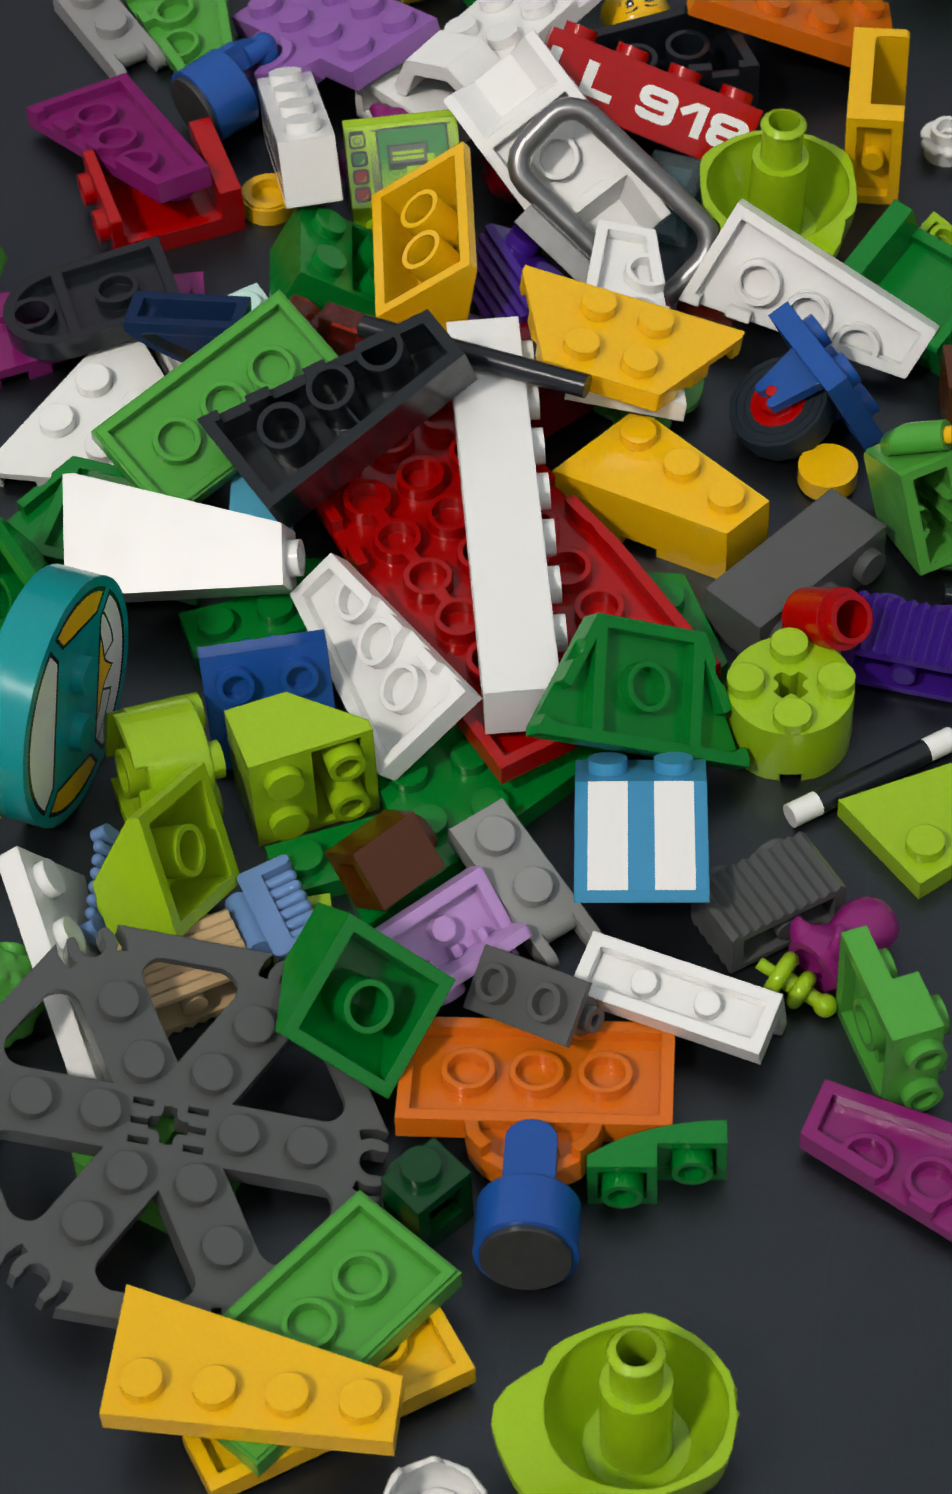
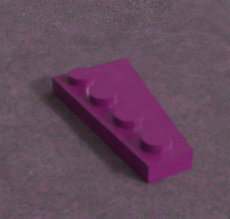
M126 73L25 107L30 127L82 158L83 151L93 149L101 169L160 204L168 201L184 200L194 192L212 186L210 170L206 162Z

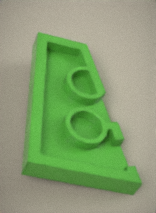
M122 0L134 18L160 47L165 55L167 64L174 73L208 51L218 49L228 42L235 41L229 0Z

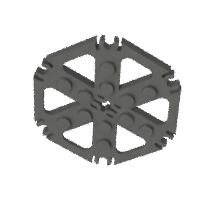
M118 925L115 935L108 927L99 929L96 943L101 955L89 957L80 951L75 937L68 938L63 950V961L58 955L55 944L0 1003V1140L95 1157L51 1207L35 1220H22L14 1216L10 1212L0 1189V1269L10 1258L20 1254L12 1263L6 1281L7 1285L14 1288L25 1275L37 1274L45 1280L47 1285L39 1294L35 1307L40 1311L51 1307L57 1300L61 1290L69 1293L63 1303L55 1308L52 1318L117 1329L124 1292L113 1291L104 1287L96 1276V1267L152 1202L155 1201L192 1289V1293L187 1298L179 1300V1302L222 1315L276 1266V1264L266 1261L260 1255L229 1181L327 1198L330 1203L329 1217L358 1190H361L378 1204L381 1198L379 1194L382 1190V1177L365 1173L360 1166V1162L370 1160L383 1163L389 1149V1145L385 1143L389 1133L369 1088L325 1062L343 1102V1113L335 1120L320 1121L237 1105L291 1043L290 1040L275 1032L284 961L275 964L266 979L260 977L259 974L270 966L274 956L271 953ZM117 941L121 945L122 951H117ZM162 962L220 973L227 976L233 982L236 989L235 998L179 1062L175 1057L143 982V971L153 963ZM53 994L67 995L70 997L104 1081L17 1065L7 1057L4 1044L46 997ZM161 1117L173 1119L174 1130L184 1133V1135H175L171 1145L160 1143L159 1132L148 1128L157 1127Z

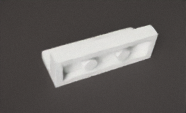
M593 931L574 974V977L592 983L588 996L593 997L597 1001L598 1007L602 1008L605 1012L760 1065L772 1035L782 1036L787 1024L783 994Z

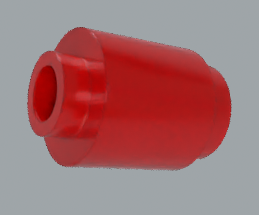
M802 587L795 590L787 598L783 606L781 619L783 628H797L807 635L809 642L817 646L835 651H847L856 647L867 638L873 624V613L867 600L851 588Z

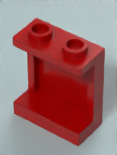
M210 117L189 122L192 148L209 166L212 186L198 190L184 200L168 201L160 204L115 176L101 170L93 149L82 152L85 173L76 175L84 206L94 205L96 209L91 211V217L100 244L109 242L113 250L158 236L163 250L166 251L246 230L242 188Z

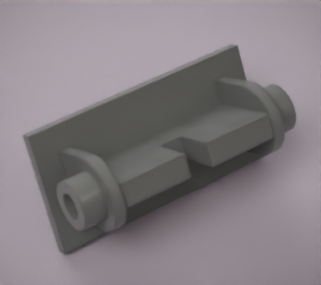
M485 944L463 1005L466 1009L567 1048L570 1047L574 1035L584 1036L588 1033L594 1034L598 1032L603 1025L605 1017L604 1011L598 1007L597 1001L593 997L588 996L592 986L591 982Z

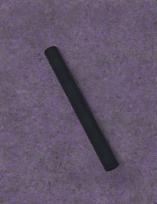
M364 314L358 324L357 336L366 339L398 323ZM452 338L465 353L473 369L581 398H586L592 382L590 374Z

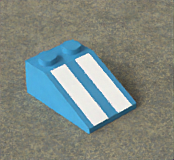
M673 751L659 753L654 756V760H627L626 755L617 752H599L590 755L588 760H576L574 903H710L705 759H693V756L688 753Z

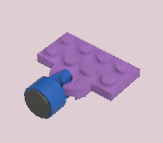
M250 0L247 7L231 16L237 35L245 39L231 41L218 49H212L175 72L171 78V96L179 115L188 128L189 122L210 117L222 143L258 119L261 107L257 79L269 77L270 71L281 67H299L302 69V73L312 72L316 85L328 77L355 91H359L404 62L440 30L436 17L397 0Z

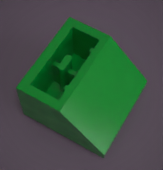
M313 205L296 207L270 248L269 297L281 290L306 320H310L311 326L325 341L357 333L359 321L364 314L376 317L373 230L346 220L331 209H320Z

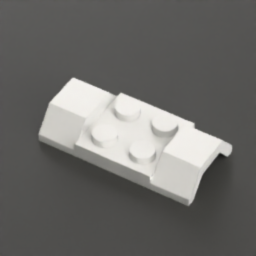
M477 0L460 16L450 20L445 25L444 30H439L405 60L395 83L397 93L407 95L425 78L447 81L457 91L474 82L506 57L532 29L545 42L550 27L555 26L563 30L567 20L577 23L602 0Z
M532 29L506 57L474 82L451 93L443 102L523 209L526 210L531 204L512 184L507 168L509 150L512 144L537 114L553 101L567 97L586 100L587 98L566 73L537 32ZM570 120L560 124L531 157L530 166L535 177L594 233H596L598 219L656 230L672 214L664 202L578 121Z

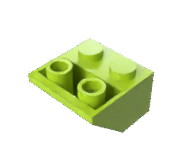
M288 692L224 710L235 791L259 847L280 840L293 839L305 832L340 821H352L363 816L365 813L380 809L374 736L368 719Z

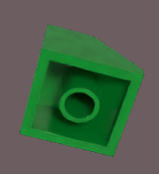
M318 902L284 960L275 1032L382 1097L389 1099L456 979L353 914Z

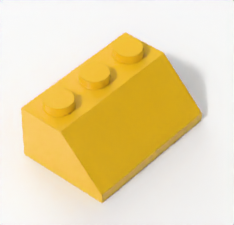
M461 142L372 195L375 313L378 318L400 323L428 309L446 332V322L468 320L477 275L470 147Z

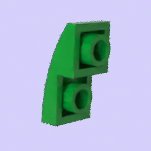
M727 1120L697 1121L653 1128L629 1135L588 1154V1204H606L620 1209L632 1208L639 1204H657V1180H675L686 1185H699L708 1181H727Z

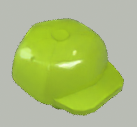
M784 108L771 110L761 119L760 126L762 130L732 137L711 148L702 156L700 163L702 206L717 223L719 233L738 202L743 198L834 258L837 256L842 240L852 224L857 205V189L853 163L849 155L838 146L813 135L804 134L807 130V122L799 112Z
M639 1313L596 1325L565 1338L548 1351L542 1365L532 1369L508 1385L493 1406L491 1431L497 1453L512 1485L519 1494H705L718 1484L726 1470L731 1457L734 1438L738 1433V1417L741 1413L737 1410V1388L734 1385L730 1371L708 1345L695 1334L666 1318L652 1313Z

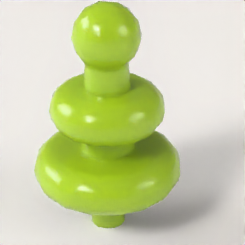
M786 952L776 966L763 957L760 959L755 969L768 976L762 988L780 993L781 990L787 992L786 1004L790 1009H798L805 1002L812 1006L814 1012L822 1018H829L837 1012L838 1004L836 998L828 993L821 994L813 988L817 980L815 973L804 971L800 977L793 973L799 962V957L795 952Z

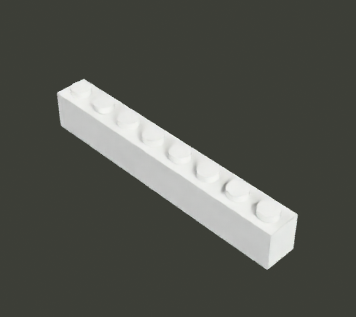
M518 316L446 322L447 333L452 338L534 359L533 341H521ZM473 369L478 379L452 400L485 735L526 731V726L559 665L557 652H566L568 648L565 613L553 614L552 604L562 603L559 565L547 566L546 558L547 556H557L554 518L542 519L541 510L551 509L548 472L536 473V465L546 464L543 427L531 428L530 421L540 420L539 390L536 385Z

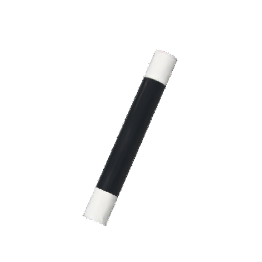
M945 727L784 804L783 812L788 823L793 828H796L838 808L839 799L885 785L951 753L952 729Z

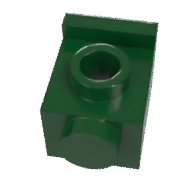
M434 1137L424 1145L414 1146L406 1150L391 1163L385 1176L381 1178L383 1201L378 1205L432 1249L474 1217L471 1172ZM440 1204H443L446 1208L430 1220L429 1213Z

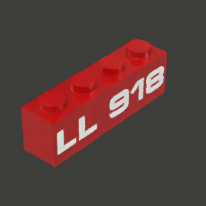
M569 20L566 21L563 30L555 26L549 29L544 42L587 100L599 107L625 131L700 161L702 156L711 148L732 137L756 131L763 111L750 106L754 97L752 94L724 83L720 92H715L698 85L702 74L672 62L667 72L648 65L647 61L650 53L620 41L616 50H611L594 43L598 32Z

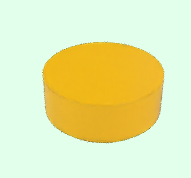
M274 173L257 175L249 179L242 186L245 218L256 225L276 226L285 223L296 209H286Z
M830 443L818 444L814 449L803 452L800 456L797 482L801 491L808 497L817 500L831 488L847 497L856 488L858 461L855 455L847 448Z

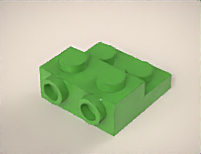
M867 925L841 932L836 992L838 1009L836 1013L874 1095L920 1112L934 1107L941 1101L944 1095L939 1084V1074L946 1070L948 1053L943 1045L944 1035L950 1033L949 1015L942 998L938 994L930 996L919 971L898 977L890 952L887 948L878 950Z

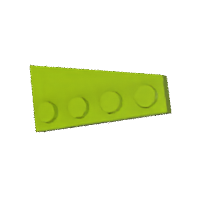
M952 763L838 800L837 816L918 900L952 879Z

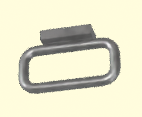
M575 97L553 101L542 109L525 127L509 150L507 168L510 181L517 191L531 204L515 220V223L575 280L586 283L595 233L535 177L530 166L531 157L560 124L570 120L578 121L696 233L698 239L697 249L679 270L665 282L664 295L671 305L679 301V297L718 236L719 229L717 223L698 201L599 107L586 99Z

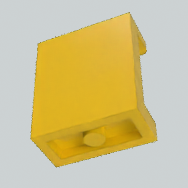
M854 27L846 117L845 152L853 163L857 203L891 205L895 199L898 201L910 32L905 29Z

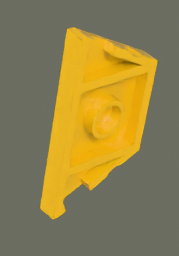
M525 265L522 270L519 288L521 296L526 295L529 308L527 323L531 339L537 344L536 360L590 374L592 382L589 392L657 412L673 401L680 390L691 388L707 377L711 364L724 355L732 359L740 352L745 331Z

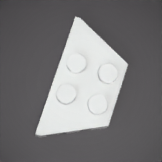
M135 339L87 354L0 448V487L4 486L5 479L34 481L37 483V487L41 486L50 479L53 471L72 456L114 465L94 442L91 431L164 377L146 345Z

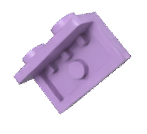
M482 866L468 867L375 928L456 979L441 1006L452 1002L466 991L467 988L464 981L475 974L485 944L519 955L516 947L533 936L527 923H512Z

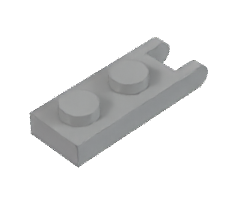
M53 0L54 11L109 78L123 73L127 74L126 67L146 60L155 71L167 66L165 55L160 47L120 0Z
M503 798L449 829L446 840L466 868L482 866L512 923H527L533 936L522 944L535 962L553 969L559 968V959L549 943L572 929L586 946L593 931L601 933L582 904L574 903L573 892Z

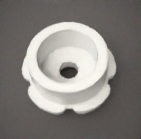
M942 116L924 125L920 132V136L923 138L921 146L924 149L925 158L930 163L940 167H952V116Z

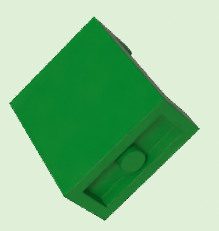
M895 199L845 260L844 264L940 325L916 362L940 376L943 345H952V246L919 228L914 210Z

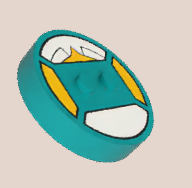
M62 564L47 565L40 569L26 583L0 630V817L43 828L58 826L74 812L96 776L105 755L104 716L108 712L119 710L128 655L126 603L120 586L110 576Z

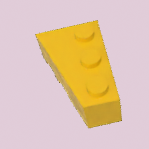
M629 413L552 470V473L555 475V486L566 497L574 494L621 543L627 538L655 548L657 558L714 579H718L768 539L770 501L650 415Z

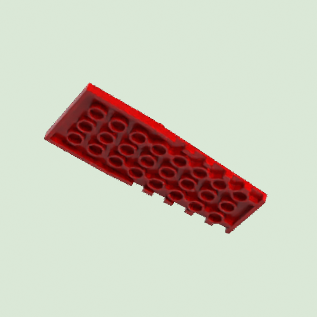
M451 400L318 505L315 511L344 558L482 697L453 400ZM544 464L536 465V473L548 472L551 509L541 510L542 519L554 518L557 556H547L546 558L547 566L559 565L562 603L552 604L553 614L565 613L568 646L583 617L595 613L694 630L621 541L574 494L566 497L555 486V475ZM557 652L559 663L565 652ZM714 655L716 659L715 670L718 679H720L721 662ZM482 699L456 723L501 785L582 746L527 737L526 731L485 735Z

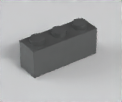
M831 488L705 588V616L715 637L740 654L749 646L771 638L775 631L783 628L781 619L783 606L787 598L795 590L802 587H847L855 590L862 584L869 585L880 575L886 563L885 542L887 526Z

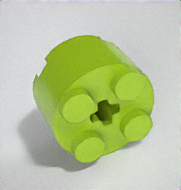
M797 628L779 629L773 633L771 638L749 646L737 656L727 673L726 691L732 710L726 712L725 717L736 748H747L750 757V767L745 769L764 779L780 781V774H801V781L818 778L834 769L843 760L849 748L855 697L856 675L854 669L837 651L809 642L807 635Z
M197 692L120 708L117 711L105 714L103 735L106 758L115 756L118 777L111 778L117 804L125 822L190 765L200 762L205 763L221 816H223L222 797L215 780L226 777L225 759L218 740L207 741L204 732L206 727L205 711L202 700Z

